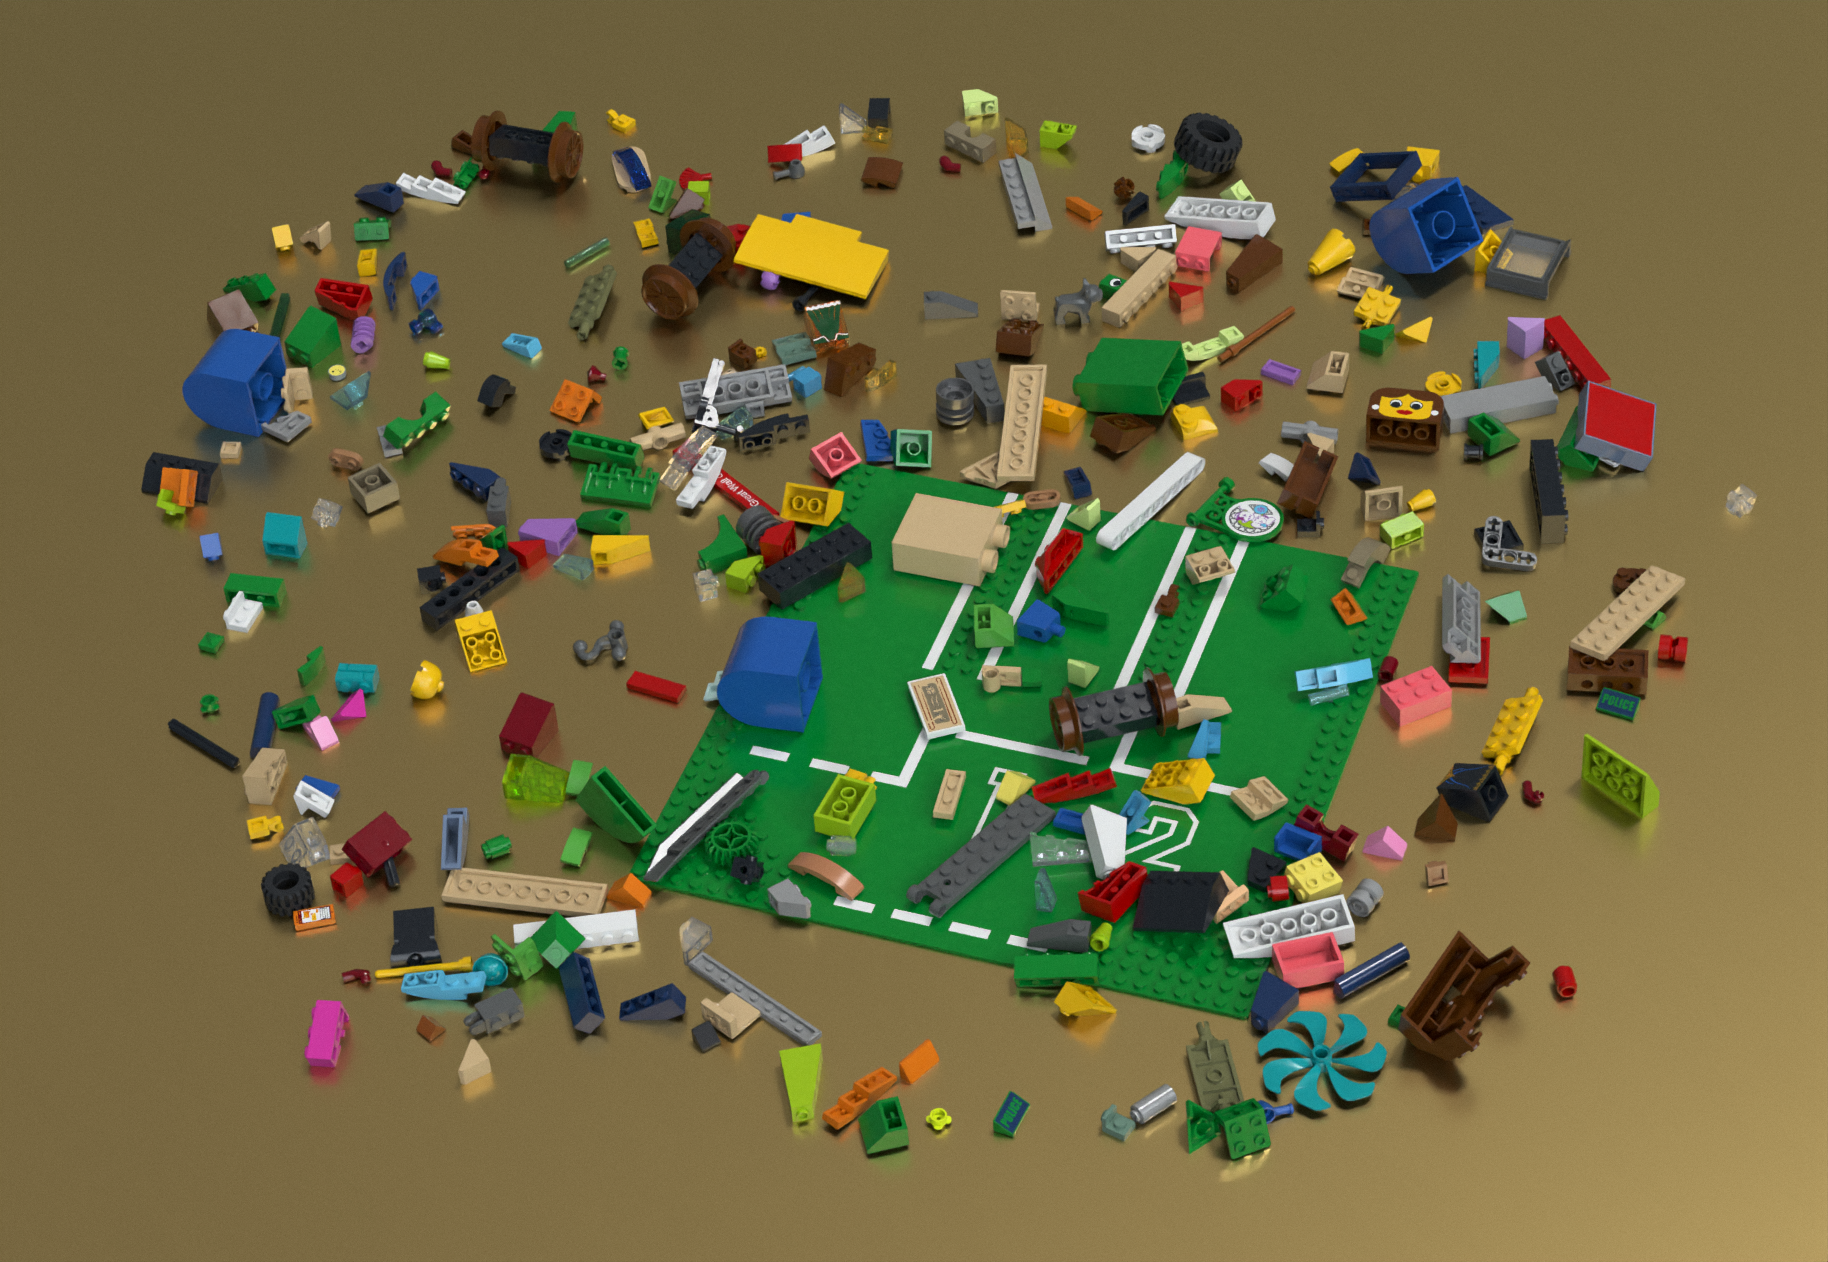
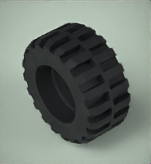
M1200 112L1190 114L1183 119L1174 139L1175 150L1182 160L1184 159L1188 165L1191 164L1196 169L1211 173L1228 171L1234 166L1243 145L1242 137L1231 123H1227V120L1220 119L1216 115L1212 116L1209 113L1202 114Z

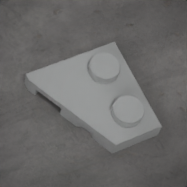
M295 411L286 416L276 418L277 422L269 425L266 422L262 423L261 427L263 431L289 442L312 421L310 416Z

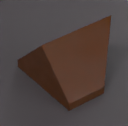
M1442 793L1418 818L1415 836L1455 841L1458 823Z

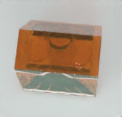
M840 300L805 307L804 323L811 344L816 352H826L833 348L842 349L849 345V334Z

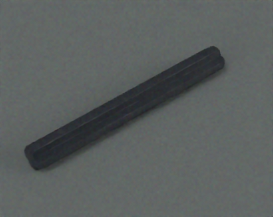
M172 719L168 722L169 729L230 767L236 768L240 764L238 757L180 721Z

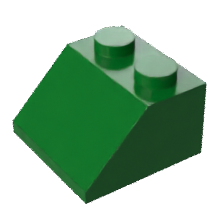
M892 430L890 450L895 466L931 468L932 431Z

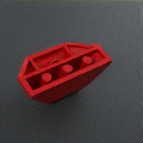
M1063 528L1051 543L1046 545L1041 556L1037 557L1035 567L1044 593L1048 594L1082 550L1083 533Z

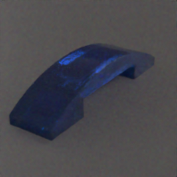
M631 147L612 151L617 162L622 164L629 175L630 183L635 191L652 187L640 158Z

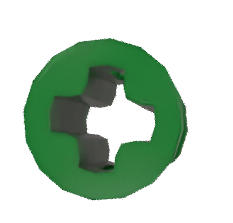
M622 346L616 347L613 351L612 366L617 370H623L628 366L627 357L629 356V351Z

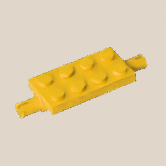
M1528 687L1524 697L1505 700L1481 752L1484 758L1495 759L1493 765L1496 766L1500 775L1503 774L1505 766L1510 762L1512 755L1520 754L1543 702L1541 695H1538V689L1535 687Z

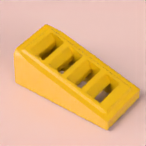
M376 248L360 250L357 262L360 277L376 275Z

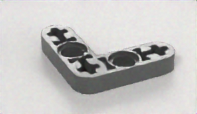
M1497 516L1488 517L1485 522L1481 554L1483 564L1520 571L1534 570L1537 565L1536 555L1526 551L1500 548L1503 522ZM1492 524H1495L1496 526L1495 532L1491 531ZM1494 538L1497 543L1490 544L1487 539ZM1511 556L1514 558V561L1507 562L1504 558Z

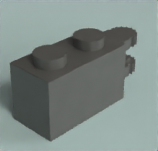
M497 478L495 485L490 486L487 504L488 523L495 527L500 525L508 527L511 508L509 486H506L505 478Z
M509 988L474 1004L476 1012L466 1016L463 1022L465 1026L470 1027L469 1032L471 1035L480 1034L484 1031L489 1034L524 1018L523 1003L514 990Z

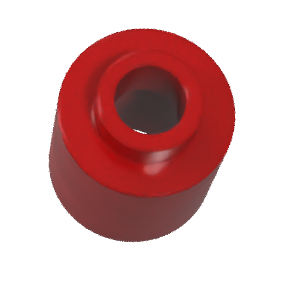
M1569 966L1557 967L1552 973L1557 992L1562 997L1573 996L1577 991V982L1572 968Z

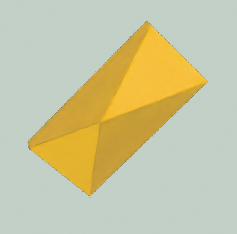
M1431 316L1395 333V336L1426 343L1433 319Z
M666 407L638 414L639 419L647 430L653 426H663L674 422Z

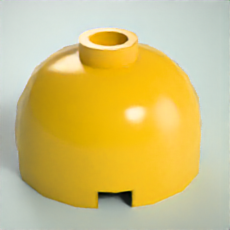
M423 660L420 665L423 669L422 671H417L410 695L419 699H430L437 692L441 693L445 682L442 681L441 669L432 662Z

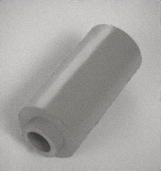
M1168 1084L1157 1088L1131 1105V1118L1140 1124L1147 1122L1177 1102L1174 1090Z

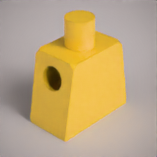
M1407 146V151H1417L1422 163V167L1415 173L1412 180L1420 182L1422 179H1431L1439 166L1440 150Z

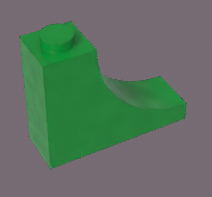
M724 514L717 516L719 528L717 538L709 546L698 551L699 559L697 560V565L707 576L728 569L734 561L748 558L747 547Z

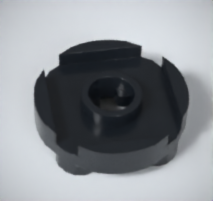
M556 429V432L550 433V431L544 433L539 439L541 455L557 459L558 461L565 460L570 455L567 443L572 433L564 429Z

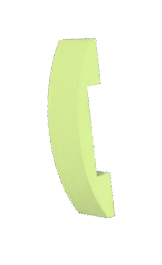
M1235 326L1220 330L1219 337L1196 345H1192L1189 341L1182 343L1185 358L1190 361L1212 358L1225 352L1226 348L1230 345H1235L1241 341L1244 335Z

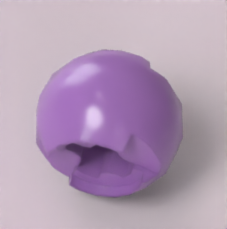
M763 271L761 275L763 279L760 284L767 290H774L780 282L778 278L781 275Z

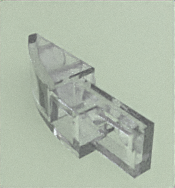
M705 426L697 429L668 462L669 467L659 479L660 482L676 491L694 464L698 463L710 445L715 441L718 434Z

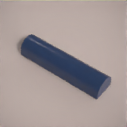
M266 692L260 697L250 748L251 758H255L262 748H272L276 727L272 711L280 706V699L275 693Z
M1402 942L1341 975L1335 979L1333 992L1342 999L1410 960L1408 949Z

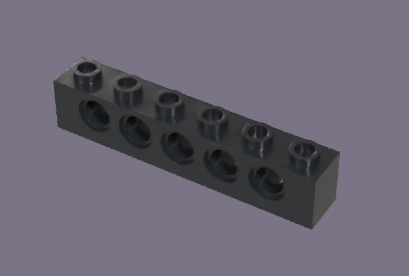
M502 547L497 551L499 557L488 567L477 565L419 607L422 621L438 631L463 613L468 602H478L519 572L518 557Z

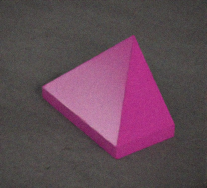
M359 689L352 693L331 720L336 722L366 717L363 691Z

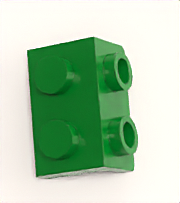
M367 217L359 218V221L354 223L355 240L389 239L391 219L386 220V217H376V220H369Z

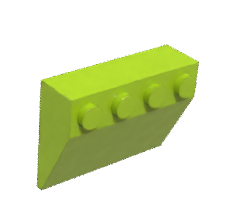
M1584 735L1581 778L1642 819L1659 806L1660 792L1649 774L1592 736Z

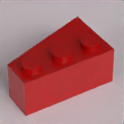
M320 278L314 290L319 305L352 321L358 317L365 316L373 300L369 285Z
M1129 861L1109 873V877L1102 882L1098 880L1087 891L1081 890L1078 892L1081 910L1115 923L1140 896L1142 884L1148 876L1146 867Z

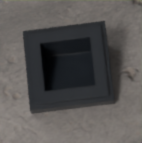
M706 1021L691 1030L692 1039L702 1052L721 1043L710 1021Z

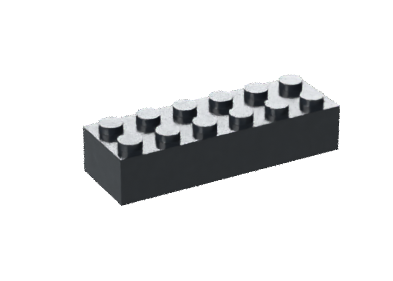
M1553 439L1531 440L1529 470L1541 544L1564 543V535L1568 534L1565 521H1568L1569 516L1568 510L1564 509L1566 508V497H1562L1564 496V484H1560L1562 483V472H1558L1560 470V459H1556L1558 458V447H1554Z
M847 523L758 573L759 590L782 610L872 559L871 541L850 523Z

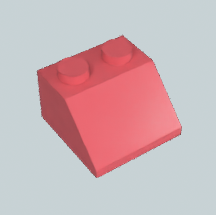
M842 432L812 448L809 455V460L817 471L830 479L862 462Z

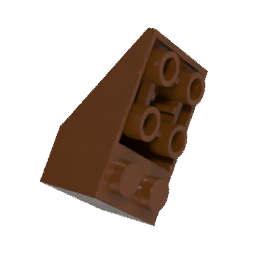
M1012 318L997 331L995 352L1031 356L1035 352L1044 324H1039L1035 320L1021 322V319Z

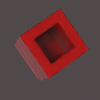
M348 862L330 875L332 889L345 898H348L364 885L362 871L357 866H353Z

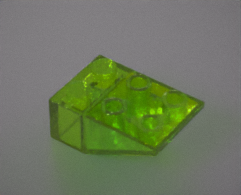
M510 754L502 780L505 799L563 803L570 772L530 755Z

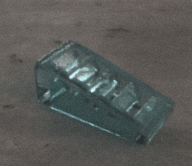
M743 406L719 424L728 427L732 425V428L735 429L740 425L745 430L753 426V416ZM716 430V434L722 440L732 436Z
M563 554L553 564V568L584 580L594 570L593 560L589 558Z
M1041 868L1035 880L1036 909L1050 913L1054 909L1057 897L1045 868Z

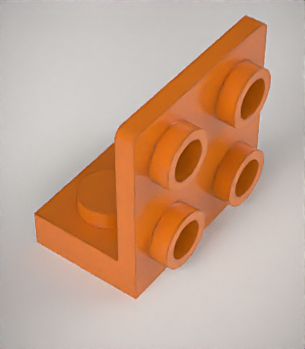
M565 379L550 408V412L580 423L589 403L596 402L600 404L602 397L592 389Z
M163 467L160 491L161 489L172 490L174 494L171 502L179 504V506L194 507L198 471Z

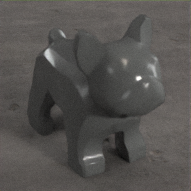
M1083 278V287L1079 292L1056 296L1055 306L1053 307L1056 324H1065L1064 316L1068 312L1078 314L1081 323H1090L1088 314L1093 303L1102 300L1103 291L1097 285L1089 284L1086 278Z

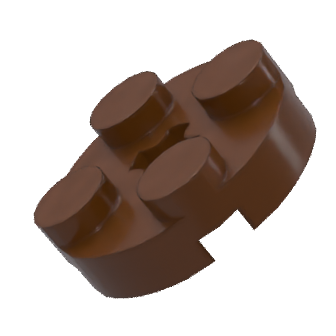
M1619 568L1613 577V591L1622 594L1630 586V583L1638 579L1646 569Z

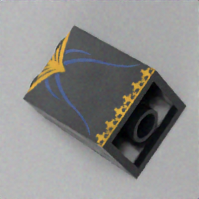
M1455 763L1436 788L1439 795L1442 793L1448 806L1487 822L1492 820L1509 797L1496 766L1489 764Z

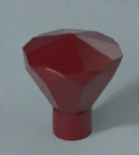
M594 365L587 371V381H605L607 374L601 373Z

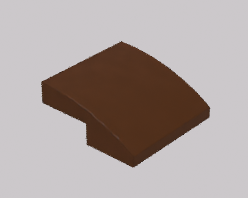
M868 157L860 181L875 187L879 182L895 188L903 162L883 157Z

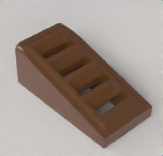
M461 130L452 138L451 147L472 155V136Z

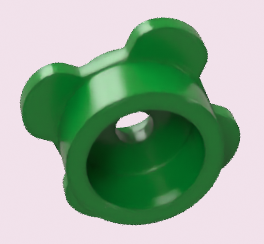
M212 694L203 696L200 700L202 705L200 708L201 712L217 711L220 708L217 703L219 698Z

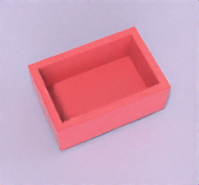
M1433 666L1380 686V703L1399 727L1451 707L1452 689Z
M1333 932L1272 944V962L1278 978L1296 989L1335 981L1336 978L1344 974V960Z

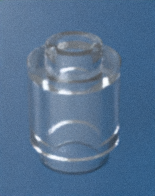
M832 835L831 839H827V851H830V855L851 856V854H856V838Z

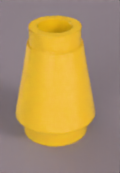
M1423 489L1406 504L1412 512L1433 506L1436 498L1430 489Z

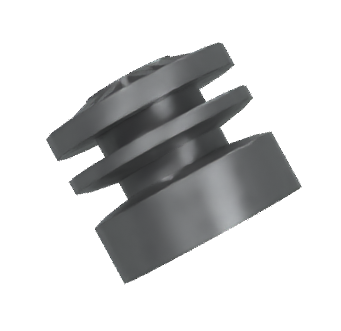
M948 378L938 383L936 387V416L941 422L949 425H962L973 418V385L962 378Z
M761 505L753 506L741 514L736 524V533L756 554L761 555V547H759L760 537L764 535L768 528L782 523L765 507Z

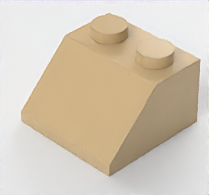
M1402 486L1361 492L1360 507L1365 521L1399 517L1402 514Z

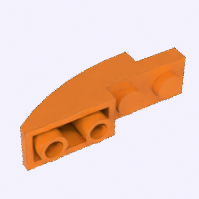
M474 539L450 541L433 555V559L460 566L469 562L485 567L491 565L499 557L497 550L483 547L480 540Z

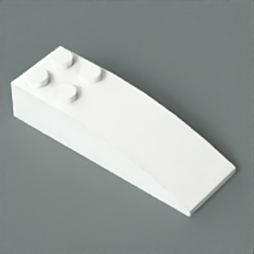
M1178 196L1164 216L1166 220L1187 228L1190 226L1222 232V237L1252 239L1256 234L1264 238L1276 220L1272 203L1182 196Z
M1343 894L1223 923L1234 958L1272 957V944L1333 932L1337 945L1355 941V926Z

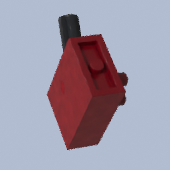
M384 811L349 838L341 850L368 878L383 867L388 885L395 887L400 884L393 859L403 852L413 839L407 831L403 830L396 823L392 816Z

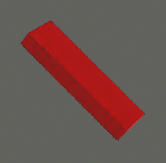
M634 671L626 683L629 689L676 703L681 700L687 691L686 685Z

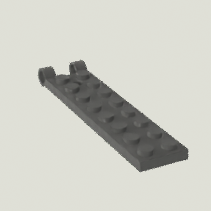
M1025 793L921 883L912 885L906 893V898L917 904L925 895H928L934 899L929 907V912L937 918H941L947 910L1056 817V811Z

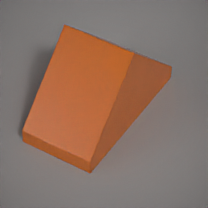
M629 873L614 882L606 897L610 900L644 908L652 891L632 873Z

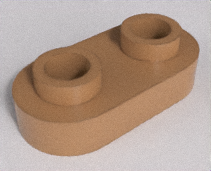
M334 448L328 455L330 463L334 466L357 471L364 464L363 458L355 452Z
M1054 489L1028 492L1023 497L1026 508L1031 510L1056 507L1061 502L1060 493Z

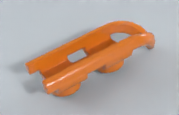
M491 524L451 526V531H455L453 532V537H456V540L467 539L468 536H475V539L479 540L496 527Z

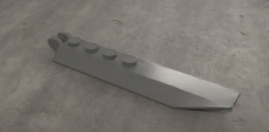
M753 770L745 777H742L740 774L735 773L659 844L643 879L658 882L707 835V832L712 827H716L717 823L726 819L735 808L742 804V801L747 796L754 793L759 785H764L769 780V774L766 771L759 772L758 770Z

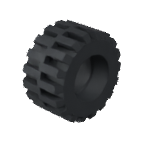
M292 863L287 865L280 864L279 867H273L271 871L265 873L266 876L262 878L261 889L265 905L273 914L279 913L280 916H293V911L308 909V906L312 905V900L315 899V891L310 872L304 866L301 867L300 864L292 865Z

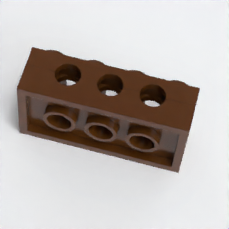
M1569 646L1567 690L1602 692V689L1606 687L1623 693L1646 695L1649 650L1618 648L1605 661H1602Z

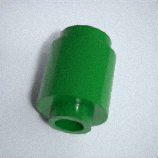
M502 834L486 840L485 843L481 844V848L486 859H495L510 853L512 844L509 837H505Z

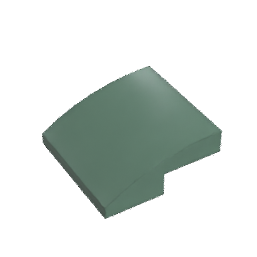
M806 332L772 340V345L782 365H789L817 357L816 350L811 345L810 337Z

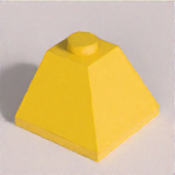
M1068 981L1054 1001L1060 1007L1059 1011L1066 1016L1114 1014L1117 1011L1091 986Z

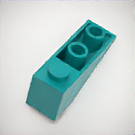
M1477 341V349H1473V359H1477L1474 360V371H1477L1474 373V383H1478V389L1483 388L1499 368V341Z

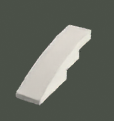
M405 173L401 175L395 184L401 187L402 191L443 203L458 204L466 192L436 177L431 181L420 175L416 179Z

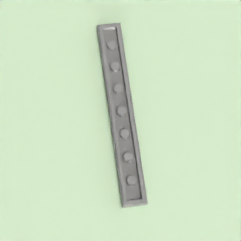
M703 951L688 963L691 970L726 994L732 992L760 1011V1017L803 1046L812 1045L822 1037V1031Z

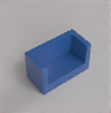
M1287 822L1274 838V852L1296 861L1322 851V836Z

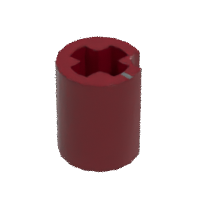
M1392 656L1384 657L1378 671L1380 680L1390 682L1394 679L1399 666L1396 658Z

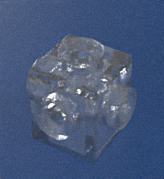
M1741 484L1735 491L1732 490L1727 495L1725 507L1732 515H1737L1741 518L1744 514L1748 515L1752 511L1757 494Z
M318 498L311 519L318 521L317 525L321 527H335L339 521L343 506L328 499Z

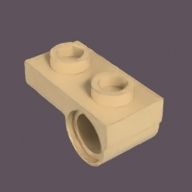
M982 665V684L985 691L996 692L1000 689L1001 685L1021 686V667Z

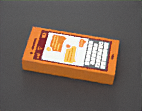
M333 904L293 911L296 931L336 923Z

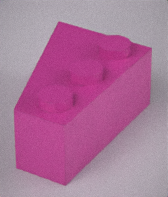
M317 1000L316 1006L312 1008L311 1016L313 1023L308 1029V1038L310 1040L309 1045L305 1047L304 1055L311 1066L335 1067L341 1045H339L340 1037L345 1036V1030H342L344 1022H349L350 1016L341 1001Z

